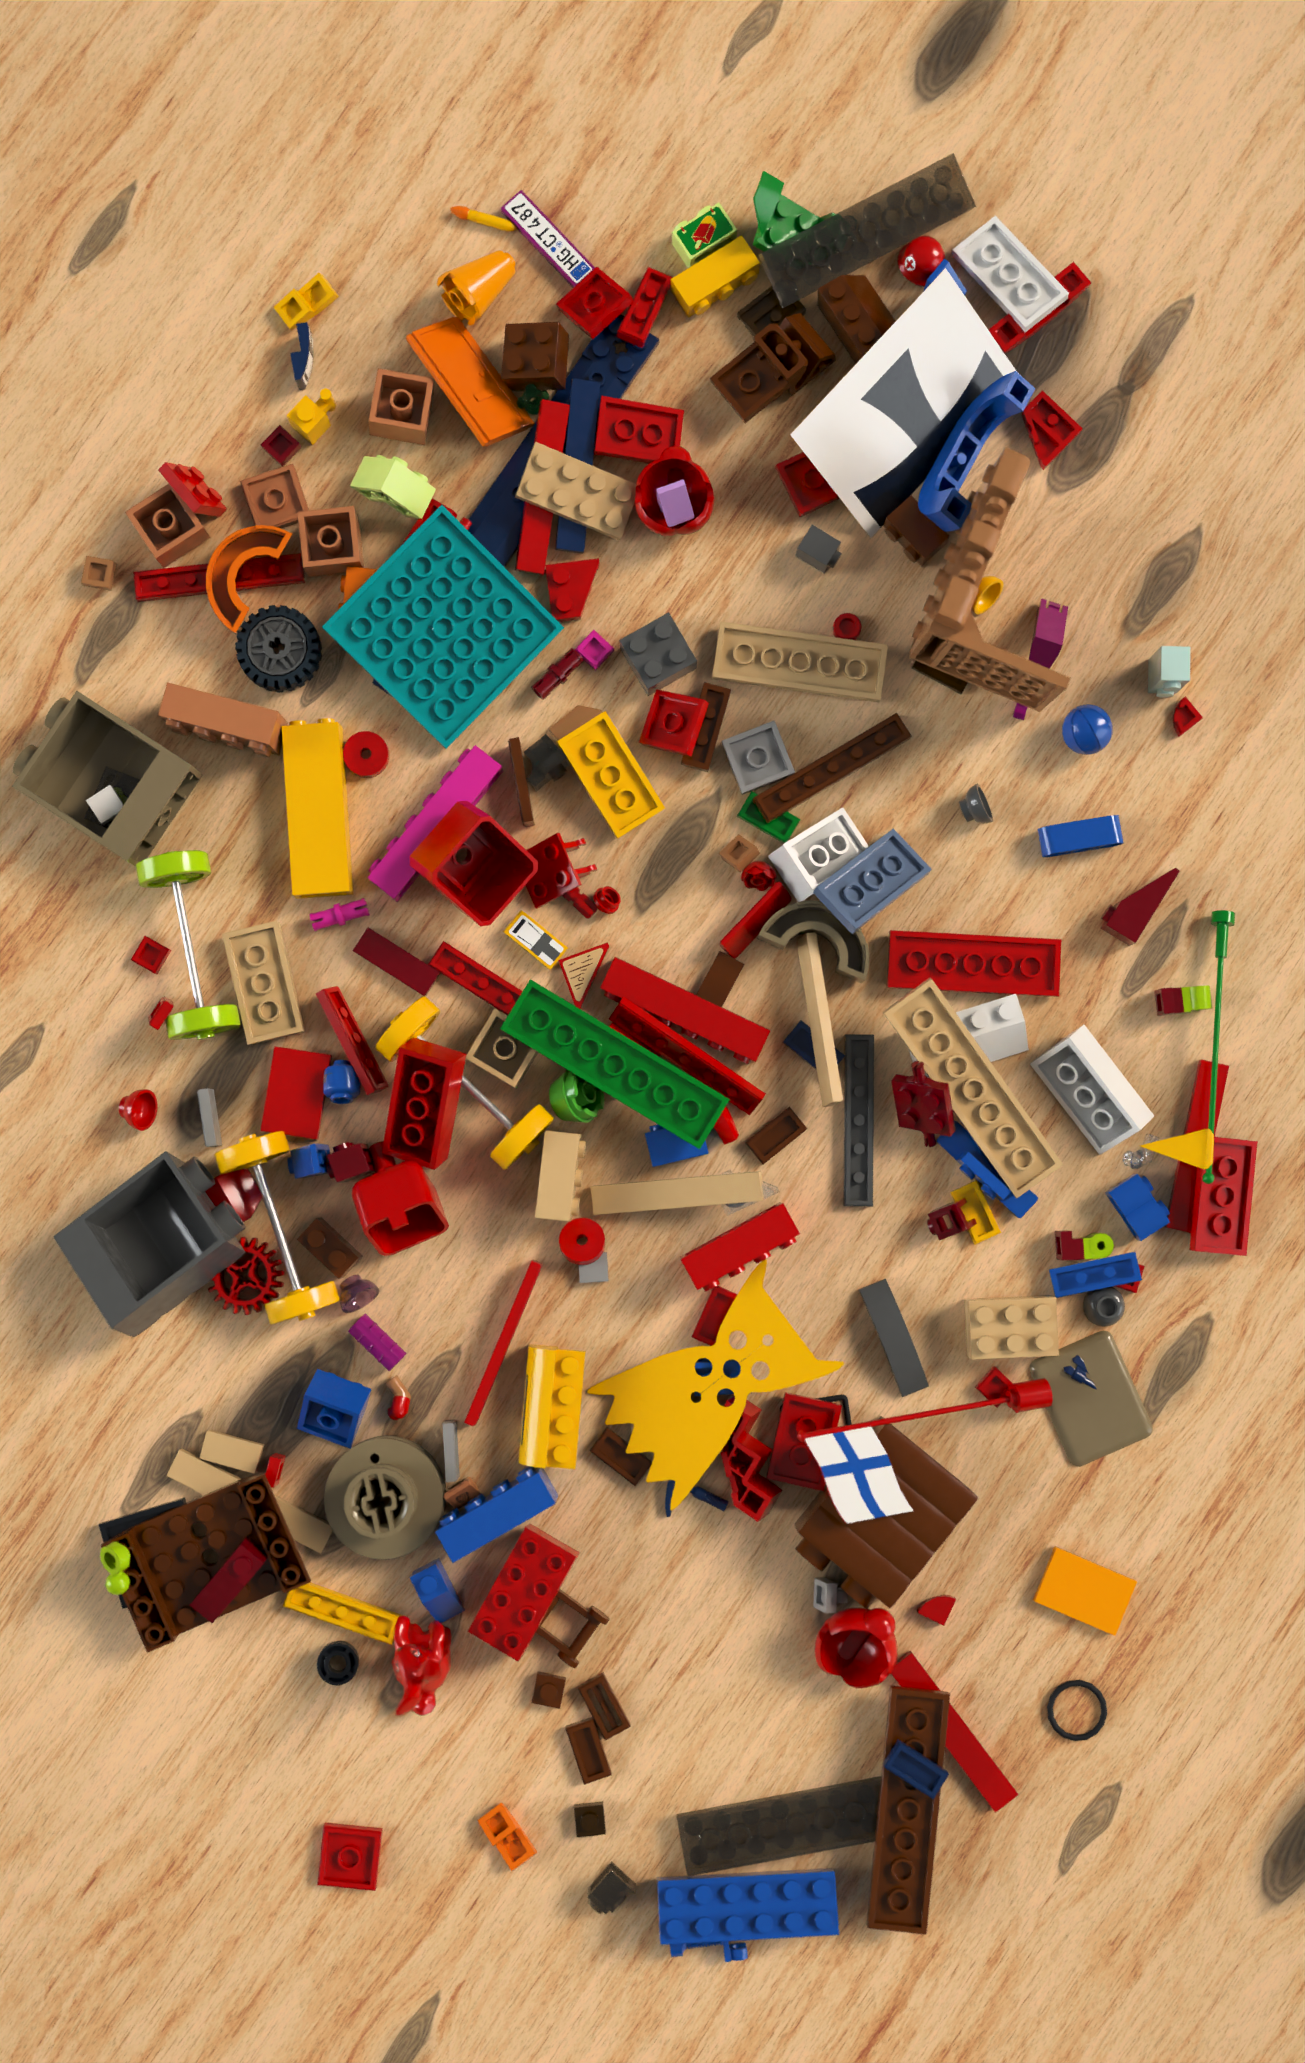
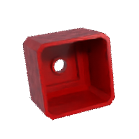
M458 801L410 855V866L457 909L479 926L491 925L538 871V861L490 815L468 801ZM462 848H466L468 852L466 858L463 861H457V852Z

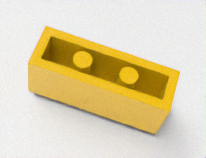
M741 235L671 279V292L688 318L694 314L701 315L710 308V304L718 299L721 301L725 300L733 294L734 289L754 282L759 275L760 262Z

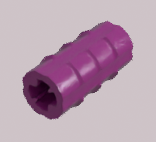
M366 1313L348 1330L357 1342L366 1348L389 1372L407 1354Z

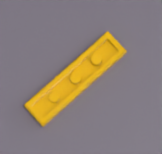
M311 1582L287 1592L283 1607L390 1645L394 1641L393 1632L397 1618L402 1616L401 1614Z

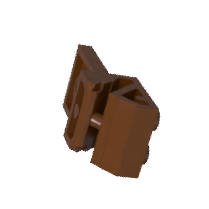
M801 313L785 317L780 326L775 323L766 326L753 337L754 343L710 377V380L742 421L747 423L786 390L793 396L834 363L836 358L833 351Z

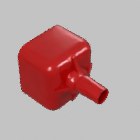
M384 1141L374 1143L369 1148L376 1173L354 1184L352 1199L365 1236L380 1255L388 1256L444 1233L448 1229L449 1224L436 1188L421 1165L412 1160L396 1164L394 1157L382 1153Z

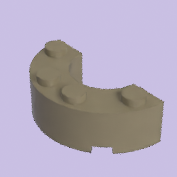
M801 901L780 909L769 918L757 937L758 940L783 950L794 937L816 932L817 935L827 939L836 951L837 966L835 972L859 983L865 981L869 967V949L861 931L862 929L860 928L851 934L821 901Z

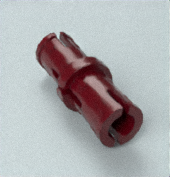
M571 648L555 665L551 664L545 675L531 686L534 693L544 700L559 684H564L570 673L584 662L581 655Z

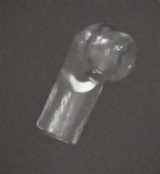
M1146 1134L1142 1145L1159 1141L1160 1138ZM1143 1147L1135 1152L1127 1151L1123 1156V1163L1125 1166H1130L1131 1169H1139L1153 1160L1155 1152Z

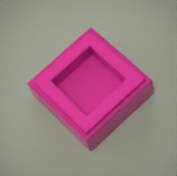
M595 630L575 649L595 671L615 651Z

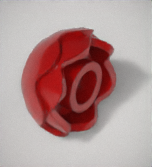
M764 861L751 862L744 868L741 874V881H744L746 888H756L759 891L772 887L777 878L774 868Z

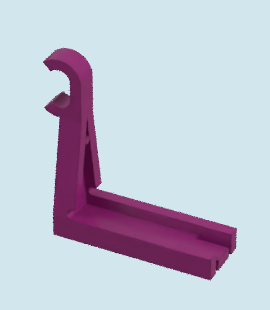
M1041 598L1037 609L1029 661L1050 669L1063 646L1068 607L1063 605L1059 612L1060 604L1049 601L1046 608L1047 600ZM1016 703L1013 717L1024 720L1027 707Z

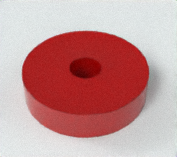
M361 731L352 735L347 740L343 749V758L346 766L352 773L359 777L371 778L385 770L389 762L390 753L387 744L381 736L374 732ZM365 750L371 751V756L368 759L362 758V752Z
M573 1219L560 1232V1250L563 1256L573 1264H591L598 1260L604 1252V1232L601 1226L591 1219ZM580 1238L588 1240L584 1245H579L577 1241Z

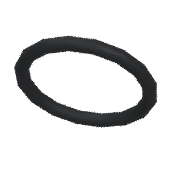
M1082 1680L1067 1681L1059 1685L1050 1695L1047 1705L1048 1720L1053 1729L1063 1738L1073 1741L1087 1740L1097 1735L1105 1724L1107 1717L1106 1701L1101 1691L1093 1684ZM1081 1686L1088 1688L1097 1696L1100 1702L1101 1715L1099 1722L1091 1731L1085 1734L1074 1735L1065 1732L1058 1726L1054 1718L1053 1707L1055 1700L1063 1690L1069 1687Z

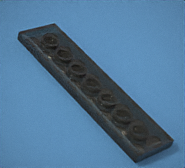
M954 153L758 256L782 308L817 291L818 288L840 275H847L975 208L976 204Z
M881 1776L677 1814L687 1877L875 1842Z

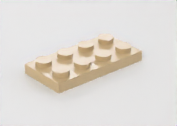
M535 442L515 497L611 538L620 540L635 502L636 484Z
M277 920L223 933L222 937L247 1045L305 1032L280 922Z

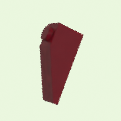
M1174 868L1114 906L1110 904L1101 917L1104 920L1101 929L1128 946L1135 944L1180 870Z
M246 1536L192 1601L190 1606L210 1623H213L267 1559L265 1550Z

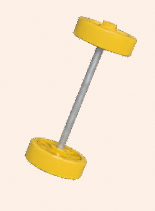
M426 996L419 998L391 1021V1026L377 1042L376 1049L390 1062L397 1060L399 1047L410 1039L417 1038L426 1041L422 1035L440 1014V1009ZM462 1077L461 1086L509 1130L504 1135L503 1140L490 1154V1157L500 1167L507 1170L524 1152L529 1155L540 1143L537 1139L553 1122L554 1117L538 1104L514 1124L466 1077Z
M277 1131L256 1137V1134L240 1138V1143L224 1148L214 1154L221 1174H226L253 1167L294 1290L287 1293V1296L264 1305L269 1322L273 1325L294 1317H298V1320L302 1321L316 1316L314 1310L339 1302L340 1298L334 1281H329L311 1288L309 1286L302 1288L261 1164L268 1162V1160L290 1151L285 1133Z

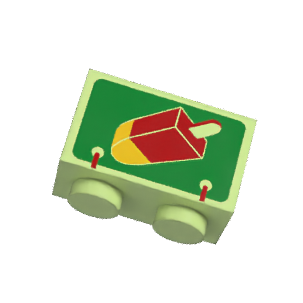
M717 203L712 207H704L699 211L697 217L689 222L685 220L679 223L672 232V245L687 268L735 240L737 238V228L721 204Z

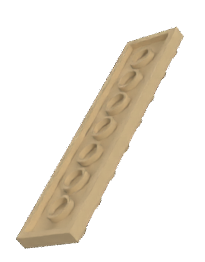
M931 978L883 1011V1014L919 1063L921 1061L924 1063V1071L928 1077L934 1081L949 1084L953 1112L1016 1199L1063 1166L1061 1160Z

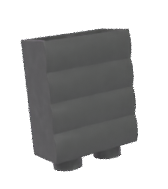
M165 1151L53 1236L113 1330L131 1337L139 1335L153 1325L161 1316L174 1309L190 1294L203 1287L219 1272L229 1267L245 1253V1250L235 1237L246 1228L242 1219L226 1201L221 1202L215 1207L205 1192L216 1184L215 1180L205 1165L195 1156L185 1163Z

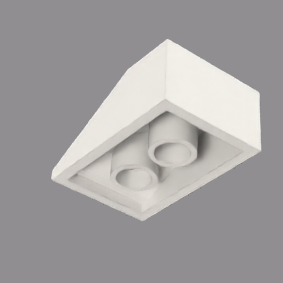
M842 807L780 846L768 857L796 900L801 902L812 896L817 886L869 846Z

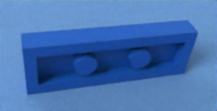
M1135 1252L1049 1270L1056 1298L1142 1281Z

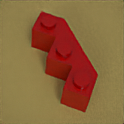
M735 1396L727 1400L723 1407L731 1406L734 1403ZM746 1400L740 1420L723 1447L721 1457L726 1476L730 1479L733 1491L731 1496L734 1506L759 1522L770 1513L782 1489L759 1474L772 1449L749 1434L762 1409Z

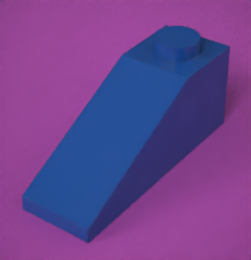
M310 1144L290 1150L291 1157L287 1158L290 1174H294L295 1179L328 1174L325 1163L329 1162L327 1157L330 1154L329 1145Z

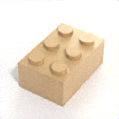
M545 1130L535 1218L570 1222L573 1216H578L580 1198H575L576 1187H581L583 1170L578 1169L579 1158H585L586 1141L581 1140L582 1135Z
M1041 1295L964 1299L966 1351L968 1358L974 1360L1059 1356L1056 1297Z

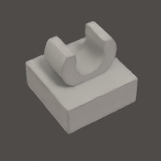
M815 1578L813 1607L824 1613H836V1603H847L848 1594L841 1587H837L836 1582L827 1578Z

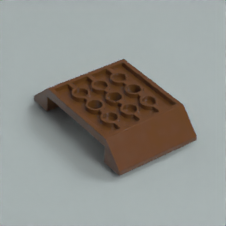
M265 1473L240 1479L154 1516L101 1544V1548L112 1542H118L124 1545L130 1553L129 1567L123 1570L129 1577L130 1585L122 1596L147 1653L174 1642L179 1634L209 1622L193 1609L190 1604L246 1536L265 1550L267 1559L218 1617L280 1590L284 1594L311 1582ZM196 1522L203 1523L207 1528V1534L202 1537L194 1535L192 1525ZM207 1549L215 1550L218 1553V1561L216 1563L206 1562L203 1558V1552Z

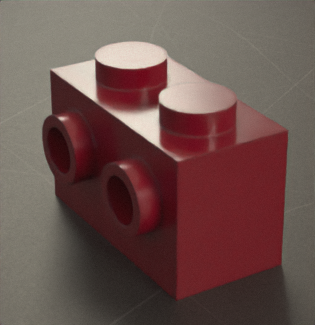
M346 1142L333 1147L334 1153L327 1155L329 1162L325 1163L327 1172L331 1179H336L337 1183L347 1182L375 1172L368 1144L358 1143L354 1145L353 1142Z

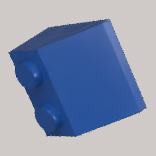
M317 1369L304 1395L297 1429L351 1449L365 1413L371 1389L360 1383L352 1382L333 1373Z

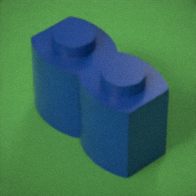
M1133 1174L1105 1193L1136 1240L1142 1241L1170 1223L1167 1218L1170 1212L1161 1200L1156 1201L1152 1196L1151 1191L1154 1189L1145 1176L1140 1177L1138 1174Z

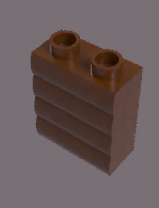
M892 1424L874 1426L872 1429L888 1455L902 1494L914 1511L845 1523L834 1507L825 1485L824 1491L819 1492L794 1523L797 1532L804 1537L796 1546V1551L820 1571H823L830 1561H833L849 1575L841 1584V1588L866 1609L872 1605L876 1598L890 1609L979 1498L969 1487Z

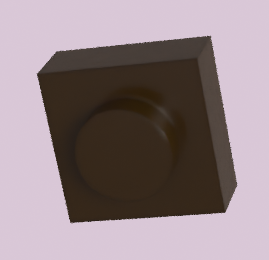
M603 1801L574 1804L577 1838L606 1834Z

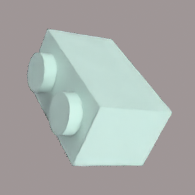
M1161 646L1148 659V693H1157L1156 696L1162 698L1173 697L1190 681V647Z

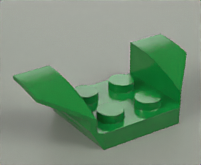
M763 171L753 197L758 223L753 246L794 270L802 269L842 251L852 223L833 212L818 217L783 196L781 192L784 182Z

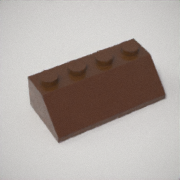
M840 275L818 288L817 306L855 364L896 322L865 275Z

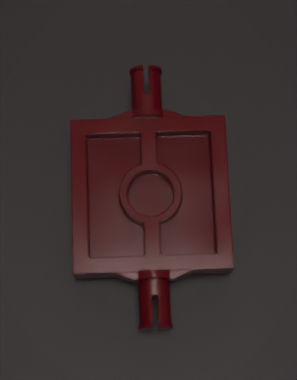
M915 1061L911 1064L913 1076L896 1074L891 1080L899 1127L921 1131L924 1136V1145L926 1147L928 1145L929 1147H934L937 1144L935 1134L951 1137L956 1130L949 1084L926 1077L924 1063L922 1061L920 1063Z

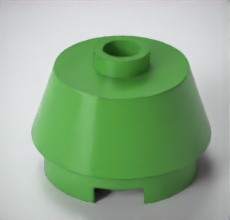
M568 1070L558 1077L549 1089L550 1104L555 1114L561 1120L588 1123L594 1117H597L599 1110L604 1108V1092Z

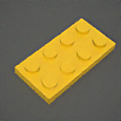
M603 711L556 741L617 839L665 809L606 711Z

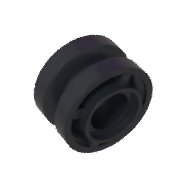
M334 1641L326 1645L317 1660V1670L320 1677L331 1685H343L349 1682L355 1676L359 1666L357 1650L345 1641ZM340 1655L345 1658L346 1667L343 1670L338 1671L331 1667L330 1659L333 1656Z

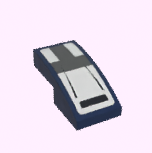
M307 322L296 324L301 351L290 353L294 377L299 390L306 389L313 364V338Z

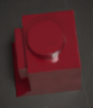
M965 1197L928 1213V1228L933 1235H937L939 1241L967 1231L977 1224L975 1218L966 1221L961 1206L967 1203ZM947 1214L953 1224V1227L949 1229L943 1218Z

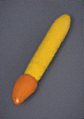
M454 206L450 209L454 215L463 220L469 219L470 221L503 231H515L517 229L516 225L509 220L470 210L464 206Z

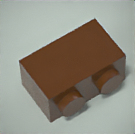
M912 495L886 517L884 523L886 535L893 542L898 541L905 548L904 553L908 559L914 563L917 561L921 567L946 545L950 537L946 531L940 529L920 512L918 502Z
M322 1217L316 1218L297 1239L338 1279L344 1278L363 1257Z

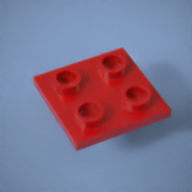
M556 833L527 849L538 861V871L526 884L535 909L581 886L580 877L591 874L590 872L598 870L595 864L573 869L567 852L577 850L579 846L586 845L584 838L564 843L560 833Z

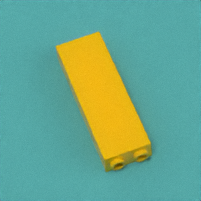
M332 718L319 719L314 724H306V721L302 720L291 721L288 726L281 727L292 896L297 899L354 895L346 772L343 758V727Z

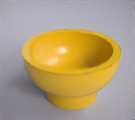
M994 576L982 577L978 587L979 591L971 608L976 614L984 613L996 602L1003 589V581Z

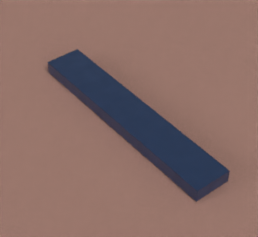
M572 378L564 454L593 465L600 382ZM558 515L555 550L583 554L587 527Z

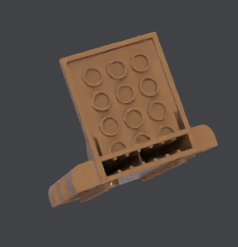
M1005 447L995 464H988L982 478L983 482L978 490L970 492L967 500L972 503L971 510L961 529L954 531L958 538L955 544L950 542L944 559L948 561L943 569H939L933 583L937 587L934 596L929 595L922 611L927 613L922 621H918L912 634L914 641L908 654H910L909 658L1040 712L1067 689L1071 678L984 642L971 612L988 562L994 554L1001 536V530L1030 465V460L1025 455Z

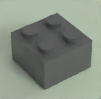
M669 612L619 640L620 649L647 696L655 693L656 689L660 690L697 669V660Z

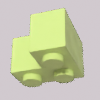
M381 455L376 457L364 456L350 485L370 501L385 502L405 517L417 519L423 518L436 491L433 486L427 483L428 478L426 476L409 470L407 468L408 464L404 460L395 456L392 459H388Z

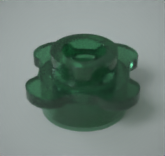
M528 384L525 386V392L522 397L517 399L516 404L518 408H525L529 414L536 415L539 414L541 400H548L549 394L546 390L541 391L537 389L534 384Z

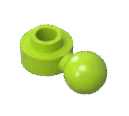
M112 1542L101 1549L100 1558L103 1566L110 1573L105 1582L106 1589L113 1595H121L127 1591L130 1585L128 1575L123 1572V1570L129 1567L130 1553L124 1545Z

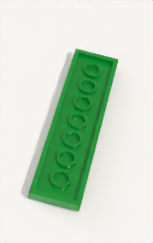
M531 979L500 1028L505 1033L699 1150L730 1100Z

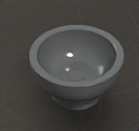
M979 784L973 785L967 791L965 799L959 801L967 822L975 820L982 824L993 822L991 809Z
M1108 1287L1089 1291L1083 1301V1310L1090 1322L1097 1326L1107 1327L1116 1324L1122 1318L1125 1311V1302L1117 1289Z

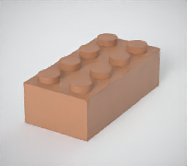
M168 682L158 716L166 722L165 726L172 728L171 731L174 733L188 736L189 732L199 735V739L210 743H216V739L227 742L226 746L243 750V747H248L254 750L253 753L264 757H270L271 754L280 755L283 744L281 726H288V722L278 711Z

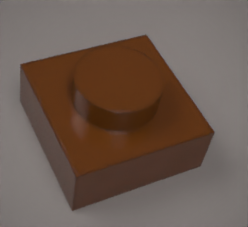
M538 1671L532 1703L560 1709L566 1677Z

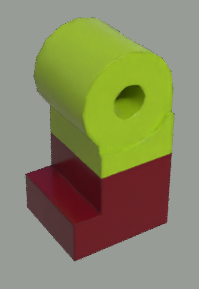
M1210 986L1160 988L1154 991L1157 1016L1212 1009Z
M1055 1231L1057 1260L1106 1258L1112 1253L1114 1248L1113 1240L1104 1233L1095 1232L1086 1237L1072 1238V1231Z

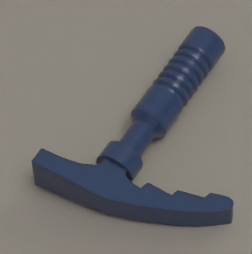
M668 1480L666 1489L665 1510L667 1517H670L672 1512L670 1505L675 1486L674 1480ZM699 1486L693 1487L690 1491L693 1497L709 1503V1505L725 1511L729 1502L709 1491L707 1492V1490Z

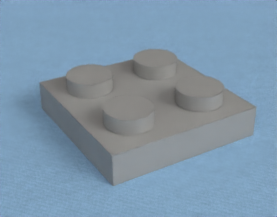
M775 720L721 742L742 795L785 779L795 773Z

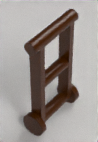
M560 1589L536 1633L560 1650L557 1655L563 1662L572 1668H576L579 1664L576 1657L599 1624L606 1625L610 1619L605 1613L594 1606L586 1609ZM560 1599L588 1619L570 1647L541 1626Z

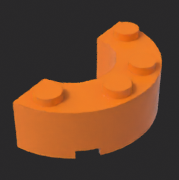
M251 526L240 529L226 537L213 552L206 572L208 599L219 620L235 634L250 610L240 600L236 592L235 579L238 570L246 561L255 557L267 556L278 560L292 533L274 526Z

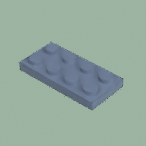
M892 829L817 886L813 893L846 929L853 934L926 877L932 869Z

